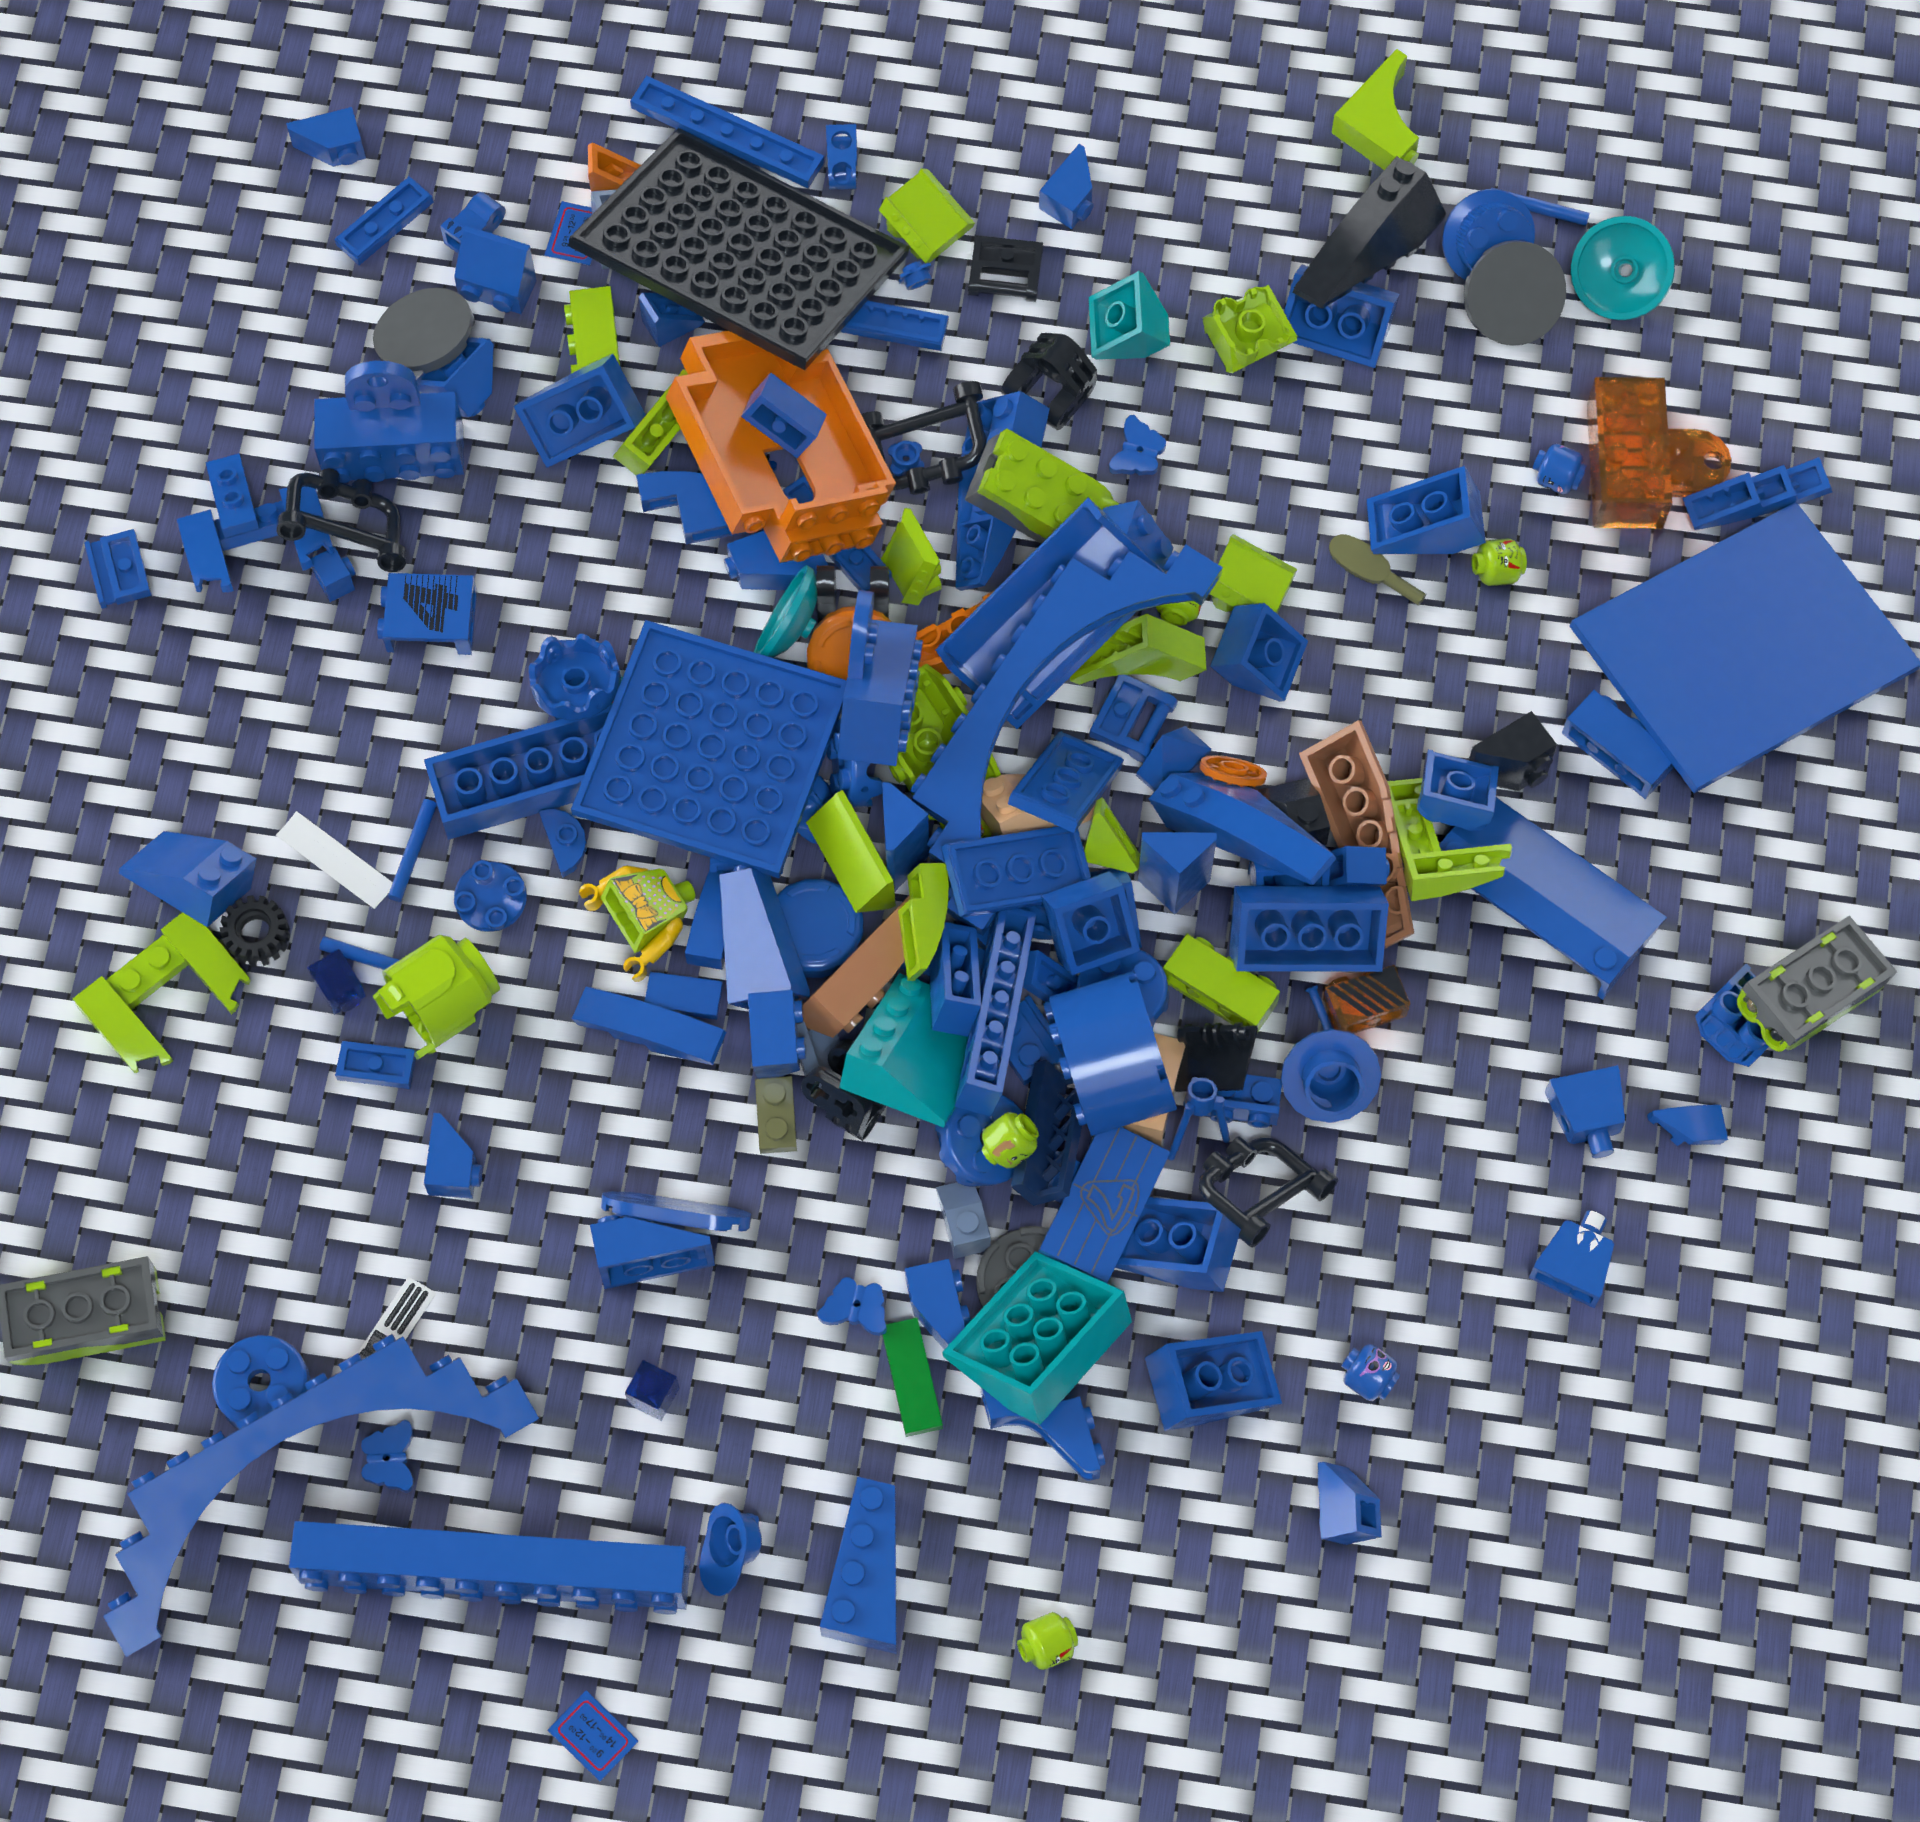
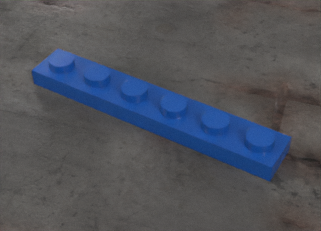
M647 75L630 100L631 109L673 128H680L717 148L808 189L824 164V155Z

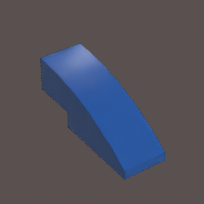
M709 870L699 898L685 950L687 964L723 970L725 954L720 874L734 871L717 870V872H710Z

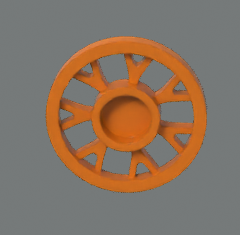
M1218 755L1205 756L1201 759L1199 766L1205 776H1210L1215 781L1226 782L1228 785L1256 787L1262 786L1266 782L1267 772L1263 768L1238 758Z

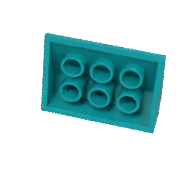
M899 973L848 1050L839 1088L944 1128L955 1109L968 1037L932 1030L930 984L924 983L919 979L908 981L906 975Z
M1035 1251L944 1349L942 1354L946 1360L1007 1409L1040 1425L1132 1323L1123 1290Z

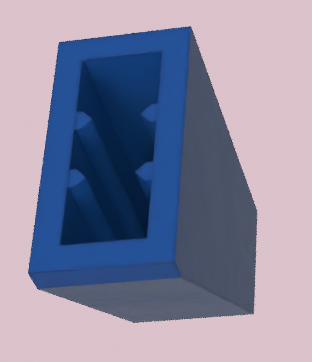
M764 530L728 543V558L724 559L725 568L730 579L737 578L741 589L786 590L797 573L805 565L813 568L815 575H817V565H828L823 554L811 556L801 562L792 560L780 563Z

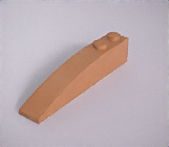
M1358 720L1300 752L1299 755L1311 784L1321 796L1331 826L1330 829L1338 848L1344 846L1386 848V858L1389 861L1390 872L1387 884L1380 886L1389 903L1385 938L1386 949L1413 935L1414 929L1389 785L1362 721Z
M910 895L852 953L837 971L803 1004L806 1028L832 1038L842 1029L849 1033L863 1019L859 1014L861 1009L865 1005L872 1009L885 996L886 992L882 990L883 986L893 977L905 961L898 910L910 900Z

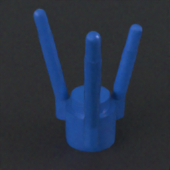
M1193 1077L1188 1085L1187 1094L1183 1101L1184 1112L1170 1147V1154L1168 1156L1170 1161L1175 1159L1192 1115L1202 1117L1215 1110L1224 1143L1230 1141L1223 1108L1225 1099L1217 1095L1216 1085L1207 1078Z

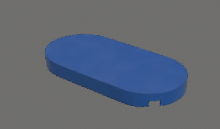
M633 1192L602 1193L600 1206L605 1212L612 1208V1212L618 1216L715 1231L731 1230L732 1225H739L738 1231L740 1232L747 1231L750 1228L751 1213L741 1209Z

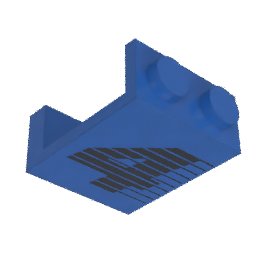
M388 573L387 586L381 587L380 597L381 607H385L384 618L378 619L377 626L378 639H383L387 652L394 653L395 641L454 642L458 655H472L477 588L473 575Z

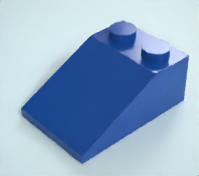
M610 354L582 367L513 406L546 467H550L635 428L646 415L614 354Z
M1465 466L1367 499L1370 543L1373 554H1454L1486 543L1480 491Z
M163 831L121 866L119 874L208 927L226 912L229 905L235 904L236 900L251 890L257 858L226 840Z
M1149 1197L1115 1268L1189 1289L1224 1292L1241 1229L1208 1202Z
M618 1215L602 1217L597 1221L598 1223L590 1225L598 1269L604 1289L715 1266L710 1236L630 1217L620 1218Z
M1262 1331L1169 1343L1145 1357L1164 1431L1198 1426L1282 1404Z

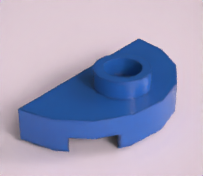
M557 809L539 810L541 821L563 878L577 869V865L583 859L584 853L587 850L584 829L579 821L566 811Z

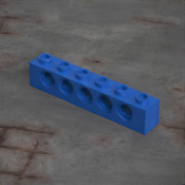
M1020 908L999 911L996 913L990 926L980 974L981 1008L968 1036L955 1107L991 1117L1003 1093L1037 913Z

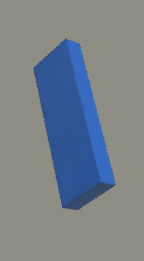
M408 176L334 239L336 246L356 264L361 265L434 203L433 196L413 178Z

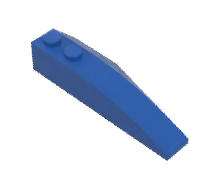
M1171 773L1148 798L1166 828L1176 832L1217 833V848L1311 885H1314L1336 860L1332 852L1260 792L1247 786L1228 785L1223 781H1215L1212 777L1205 776L1204 773Z

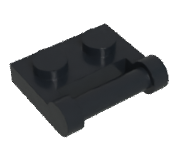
M975 235L968 295L979 296V293L1023 297L1028 302H1036L1043 242ZM981 273L1028 278V284L981 279Z

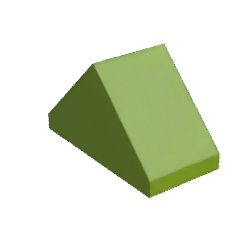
M1102 797L1096 800L1085 840L1084 852L1088 863L1133 873L1139 868L1140 854Z

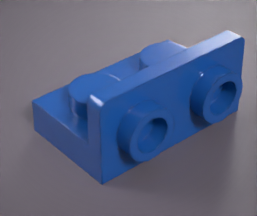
M1247 1074L1243 1090L1217 1091V1095L1225 1099L1223 1108L1227 1123L1238 1120L1246 1121L1248 1125L1256 1128H1267L1270 1125L1277 1126L1282 1088L1281 1079ZM1215 1110L1205 1115L1209 1116L1211 1120L1218 1122Z

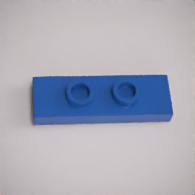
M867 301L844 326L841 332L942 351L949 316Z
M240 454L205 462L224 537L227 538L259 529Z

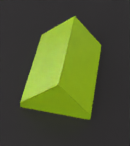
M842 790L825 803L806 824L855 913L891 909L896 906L893 879Z

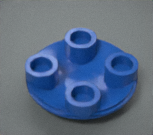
M485 860L474 863L472 868L462 875L454 892V906L460 918L468 926L484 932L499 931L512 925L521 916L527 901L524 881L513 868L503 863Z

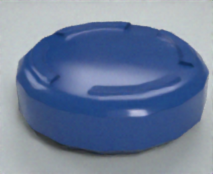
M803 879L786 886L777 894L805 978H824L833 974L863 943L862 912L855 913L841 885L826 879Z

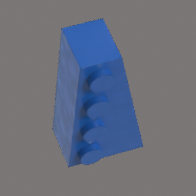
M857 1477L820 1623V1632L822 1637L897 1654L895 1485Z

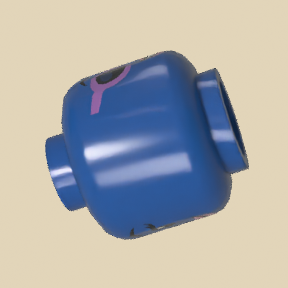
M1555 443L1549 447L1547 452L1539 451L1532 469L1538 471L1537 482L1540 486L1560 494H1567L1571 489L1577 491L1587 469V464L1583 463L1582 453Z
M1373 1344L1364 1346L1360 1351L1353 1347L1341 1367L1347 1370L1344 1374L1343 1382L1347 1387L1368 1401H1373L1378 1397L1384 1400L1400 1377V1374L1396 1372L1397 1361Z

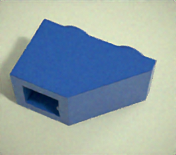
M1319 1462L1317 1485L1319 1490L1321 1539L1348 1545L1381 1538L1380 1499L1349 1468L1327 1462Z

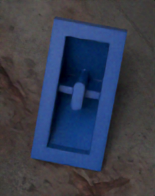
M642 292L639 296L642 322L658 347L702 326L705 322L702 316L658 293Z

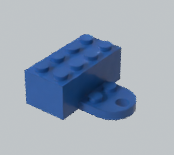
M390 361L360 363L351 367L345 373L346 397L314 399L315 453L321 470L330 468L338 471L341 483L358 479L380 482L389 478L415 480L419 477L427 476L451 478L454 475H464V431L456 393H420L416 376L406 366Z
M859 590L853 618L848 677L843 696L838 759L896 766L899 752L906 753L908 733L911 728L912 712H914L916 692L919 684L920 671L918 669L919 662L921 661L923 640H916L918 625L872 620L874 592Z

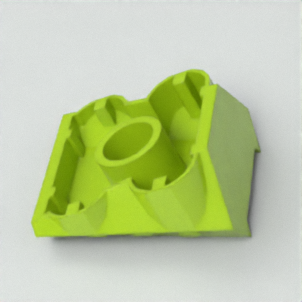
M923 168L891 196L885 197L879 208L881 214L886 218L887 231L893 237L903 238L909 244L910 252L917 259H922L925 264L933 261L973 228L975 224L928 169Z
M1269 285L1248 289L1244 297L1238 300L1228 297L1219 299L1214 304L1212 313L1203 317L1205 334H1208L1228 373H1234L1297 341V335Z
M904 508L881 560L886 566H889L892 577L904 597L901 603L919 605L924 597L942 589L938 576L941 574V566L938 556L911 508Z
M1233 534L1230 536L1229 542L1218 565L1223 567L1221 577L1210 592V595H1212L1214 606L1224 612L1232 611L1234 606L1265 603L1278 614L1297 569Z

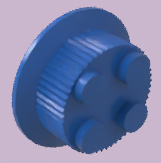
M1499 189L1477 191L1461 200L1449 214L1442 235L1444 256L1451 269L1462 279L1466 280L1474 265L1483 256V253L1492 246L1511 240L1534 243L1535 225L1529 209L1515 195Z

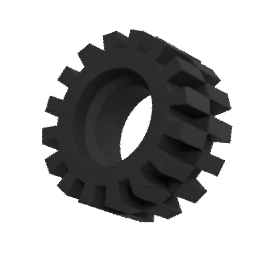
M250 895L247 896L248 902L243 903L241 898L236 900L237 907L235 909L229 905L226 909L228 916L222 915L220 921L223 926L220 927V934L226 949L233 959L236 957L238 962L243 965L248 961L250 967H257V961H261L263 966L269 964L268 958L273 957L276 961L280 958L278 951L282 950L285 952L288 946L285 941H290V933L288 931L290 928L282 909L278 908L276 902L273 900L268 902L264 896H259V900L256 901L254 896ZM252 920H262L269 925L267 936L259 942H247L241 936L244 925Z

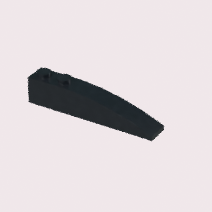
M1396 156L1337 226L1299 279L1292 293L1323 309L1350 293L1356 284L1360 282L1364 284L1373 279L1374 274L1383 268L1388 270L1395 265L1399 258L1403 256L1408 258L1414 254L1446 216L1445 209L1427 173L1414 166L1411 162Z

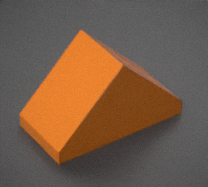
M593 142L588 145V177L591 191L617 190L641 166Z

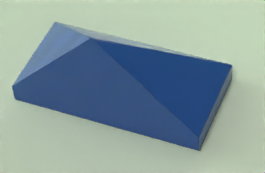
M1186 726L1178 728L1161 736L1137 771L1136 776L1155 792L1171 773H1189L1201 762V759L1211 752V748Z

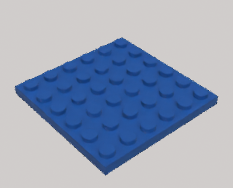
M645 620L571 807L572 815L780 878L840 717L847 680Z

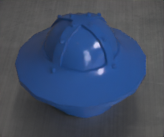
M1328 1029L1311 1033L1293 1046L1284 1059L1280 1078L1284 1095L1295 1111L1314 1121L1333 1123L1350 1119L1368 1107L1378 1092L1381 1071L1378 1057L1367 1041L1348 1031Z

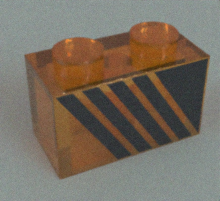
M1395 965L1383 967L1382 972H1363L1361 976L1349 979L1347 976L1337 978L1331 981L1328 987H1325L1322 999L1334 1030L1348 1031L1353 1034L1406 1017L1410 1007V1001Z

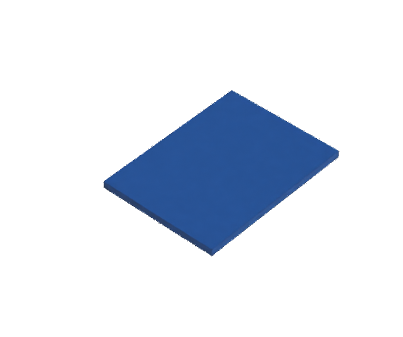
M1797 502L1573 619L1569 626L1693 793L1702 790L1920 668L1919 658Z

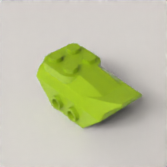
M928 664L918 669L920 671L919 684L916 692L914 712H912L911 728L908 733L906 753L899 752L897 765L889 766L895 780L898 783L903 781L909 791H911L913 784L920 774L923 773L927 776L934 763L931 762V758L940 744L943 743L947 746L954 736L951 728L960 714L968 715L969 713L965 707L967 706V701L962 691L957 686L952 688L948 680ZM993 754L990 757L985 781L1001 775ZM928 815L929 820H936L930 815Z

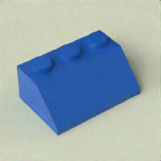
M1301 264L1295 272L1284 310L1297 335V341L1293 343L1375 368L1388 335L1400 294L1360 282L1353 286L1350 293L1321 309L1292 293L1295 285L1308 268V266Z

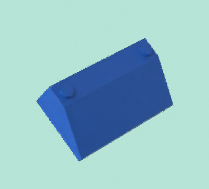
M1088 497L936 649V652L946 667L975 692L981 683L988 685L994 676L991 669L995 661L1002 653L1006 656L1014 646L1011 639L1015 631L1022 623L1026 626L1034 616L1031 609L1035 601L1041 594L1048 595L1054 586L1050 581L1061 564L1067 566L1073 557L1107 580H1110L1111 578L1107 576V573L1118 557L1123 560L1130 551L1160 571H1164ZM1136 612L1104 624L1084 635L1058 654L1035 677L1019 697L1007 721L1018 729Z
M1496 797L1492 820L1485 828L1468 831L1455 826L1439 844L1441 851L1511 844L1512 853L1510 858L1502 859L1500 866L1505 867L1504 876L1471 889L1599 979L1601 987L1597 996L1603 1000L1667 917Z

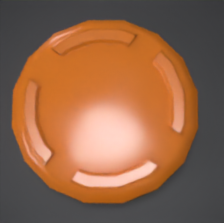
M855 606L843 607L827 614L814 628L807 647L808 669L847 680ZM873 610L872 620L892 622L883 613Z

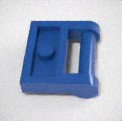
M1119 675L1090 729L1089 737L1129 754L1133 759L1144 763L1152 751L1150 748L1168 713H1173L1178 700L1171 694L1128 675ZM1148 701L1155 704L1156 708L1140 739L1136 741L1129 736Z

